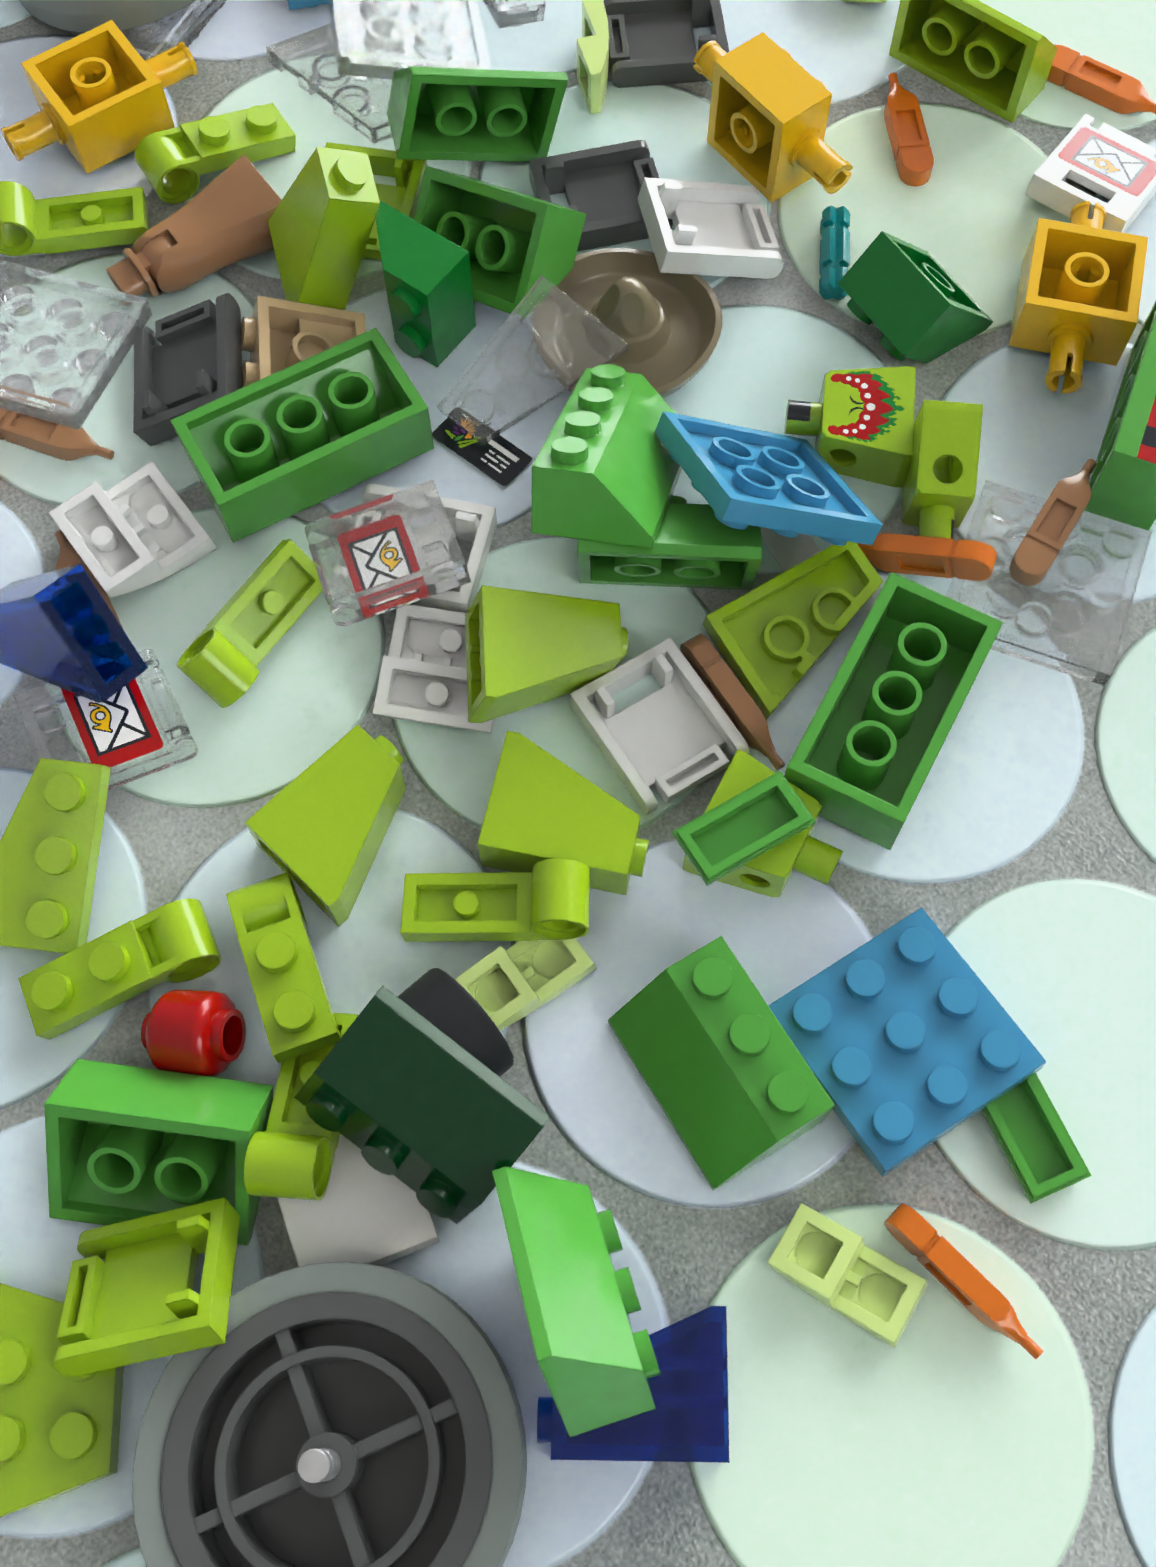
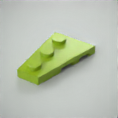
M847 541L846 545L843 546L833 544L706 615L702 625L767 720L874 595L883 581L857 543Z
M40 758L0 840V946L68 953L87 943L111 767L100 764Z

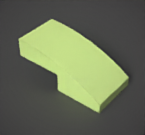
M582 0V38L577 39V81L590 114H596L601 112L608 86V19L603 0Z
M576 938L568 940L518 941L506 951L502 946L498 947L455 978V980L479 1003L499 1031L554 999L597 968Z
M803 1203L800 1204L768 1261L769 1267L799 1288L894 1348L927 1288L926 1279L864 1245L861 1236Z

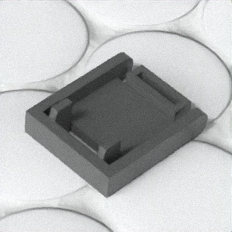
M720 0L603 1L608 19L609 61L612 81L618 88L708 81L693 68V65L696 64L694 57L697 54L693 28L710 27L711 35H699L698 50L707 42L716 41L726 53L729 52Z
M635 140L529 160V179L535 198L551 202L550 195L565 193L569 205L567 208L587 214L577 252L649 238L637 198L644 177L659 178L653 157L650 158L649 148L645 141ZM668 219L670 228L672 230L673 221L672 219Z
M225 293L216 298V305L209 299L155 321V332L148 326L135 330L133 432L148 445L153 446L177 437L170 420L243 388L241 311L237 301L231 294Z

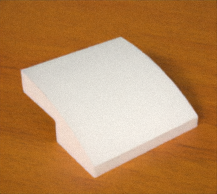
M150 461L106 492L95 481L49 512L110 598L127 594L161 581L217 549L210 536L153 461Z
M403 603L397 604L388 656L383 655L373 708L374 715L492 733L495 719L483 723L468 722L466 613Z
M340 1134L329 1184L324 1197L320 1201L278 1198L299 1267L332 1262L367 1263L380 1266L440 1242L431 1212L420 1204L416 1197V1192L394 1175L383 1174L371 1167L363 1158L361 1149L342 1134Z

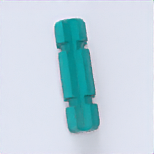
M830 205L822 211V219L820 221V235L822 239L820 240L819 273L821 279H819V294L825 300L834 298L839 301L847 296V293L838 284L847 273L848 266H850V232L848 230V227H850V212L844 206L835 208Z

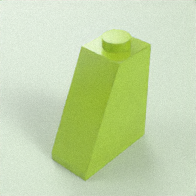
M316 147L268 220L287 301L341 310L346 309L380 206L368 153Z
M482 585L465 614L468 722L483 723L570 694L613 670L619 662L624 660L628 649V632L625 627H621L620 603Z
M358 724L245 822L256 844L284 873L289 872L292 881L338 927L349 918L406 790L400 766L404 762L402 755L387 738L378 735L373 739Z
M513 731L506 732L478 840L481 866L510 872H532L533 866L543 860L554 858L573 859L589 866L590 888L626 895L630 876H643L649 840L639 838L640 815L522 734Z

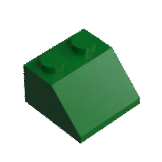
M380 201L376 215V225L395 343L407 355L413 358L420 357L433 366L438 367L476 327L469 251L385 202Z
M883 231L880 232L838 282L840 287L851 298L847 303L851 312L868 325H871L873 322L884 334L879 339L882 346L900 361H904L907 357L927 364L982 333L994 322L927 251Z

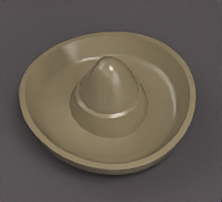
M605 248L588 251L576 256L573 269L532 312L531 323L534 342L539 355L556 380L571 393L574 391L586 368H593L602 364H612L624 368L625 372L642 374L659 395L664 398L686 385L708 362L721 334L722 312L714 291L699 275L660 273L654 252L631 248Z

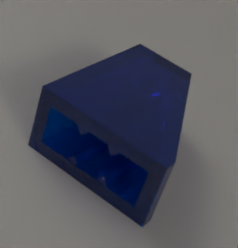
M81 564L14 581L0 589L1 664L97 703L105 702L148 669Z
M710 1306L649 1335L661 1375L647 1379L656 1409L570 1437L553 1397H538L537 1443L551 1444V1460L729 1463L726 1306Z

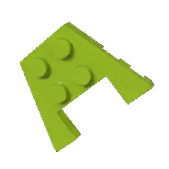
M0 1283V1518L22 1509H28L117 1473L124 1366L80 1376H66L59 1373L53 1367L56 1349L63 1346L57 1339L64 1303Z

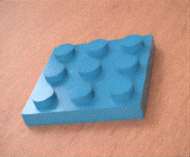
M665 411L662 412L655 429L656 435L670 452V458L681 466L692 481V487L702 494L715 511L714 516L721 523L740 530L747 529L748 525L769 528L773 532L789 538H795L799 533L818 536L826 542L839 546L846 545L847 541L873 545L883 524L806 439Z
M922 907L768 1005L835 1104L834 1112L882 1177L974 1116L988 1104L996 1101L1021 1084L1026 1078L1040 1071L1047 1062Z

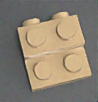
M257 295L251 318L243 317L241 320L242 351L250 352V362L244 361L242 365L243 387L365 333V314Z

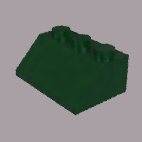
M383 985L294 1097L306 1106L309 1117L316 1124L328 1131L342 1134L361 1149L363 1158L371 1167L383 1174L397 1177L416 1192L418 1201L425 1209L436 1216L449 1218L456 1224L480 1206L496 1187L492 1171L503 1167L511 1168L550 1118L547 1113Z

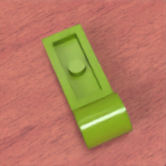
M273 103L256 105L248 109L209 116L200 120L179 124V127L151 133L139 142L135 151V160L159 198L168 204H179L190 199L196 193L200 185V175L227 169L242 155H245L252 163L295 152L296 135Z
M0 181V253L4 255L53 254L133 244L143 233L149 230L148 203L142 187L35 200L32 192L25 186L12 181Z
M291 539L282 540L185 650L177 662V667L221 708L232 705L255 682L259 675L257 665L330 583L331 579Z
M554 858L536 863L533 866L532 872L405 874L400 934L405 942L531 941L580 938L589 932L590 868L585 863L577 860Z
M289 872L226 893L239 944L275 1060L280 1063L338 1042L341 1036L306 929L305 915Z
M189 898L167 903L133 921L130 920L18 979L36 1036L51 1040L164 981L180 983L204 976L221 964L222 958L201 902L197 899Z
M333 1013L341 1037L358 1017V1014ZM337 1042L282 1062L266 1131L255 1132L246 1151L244 1184L249 1195L320 1201L324 1197L329 1184L340 1133L328 1131L316 1124L309 1117L306 1106L294 1097Z

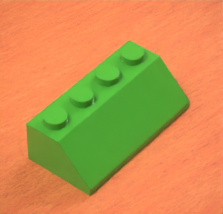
M377 328L371 329L170 420L211 505L233 543L434 449L428 407Z
M602 364L585 369L532 465L531 533L652 549L682 468L670 458V452L655 433L662 412H675L642 374L625 372L624 368L612 364Z

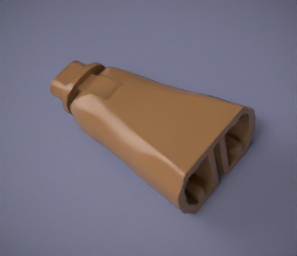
M242 155L183 207L143 233L135 241L132 250L129 247L124 249L123 255L125 259L107 268L106 272L127 302L146 292L153 298L161 295L162 291L172 293L183 290L226 266L274 249L268 220L281 202V199L249 159Z

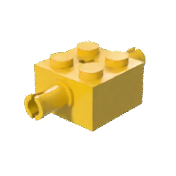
M110 20L21 63L40 111L15 124L1 128V133L18 161L58 141L61 145L65 144L88 174L136 150L139 142L147 135L175 128L163 89L185 78L197 75L198 68L188 47H185L184 42H179L176 46L144 61L113 20Z
M764 32L728 53L716 41H709L698 50L694 57L696 64L693 65V68L712 83L707 142L771 203L812 177L823 186V189L828 194L836 193L847 183L852 174L850 172L852 170L851 164L844 161L824 142L832 93L826 89L820 80L815 79L785 49L780 48Z
M1090 201L1080 202L1073 207L1070 214L1071 223L1038 218L1022 262L1008 346L1051 354L1045 384L1053 392H1056L1058 389L1060 375H1064L1063 394L1072 393L1082 386L1084 360L1117 366L1138 322L1148 237L1102 229L1106 210L1097 202L1094 205L1092 219H1088Z

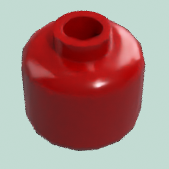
M171 990L157 1000L151 1012L145 1016L141 1027L142 1044L147 1049L151 1063L158 1070L208 1077L219 1075L228 1068L231 1062L238 1059L246 1038V1025L243 1014L236 1009L235 1004L226 994L215 991Z

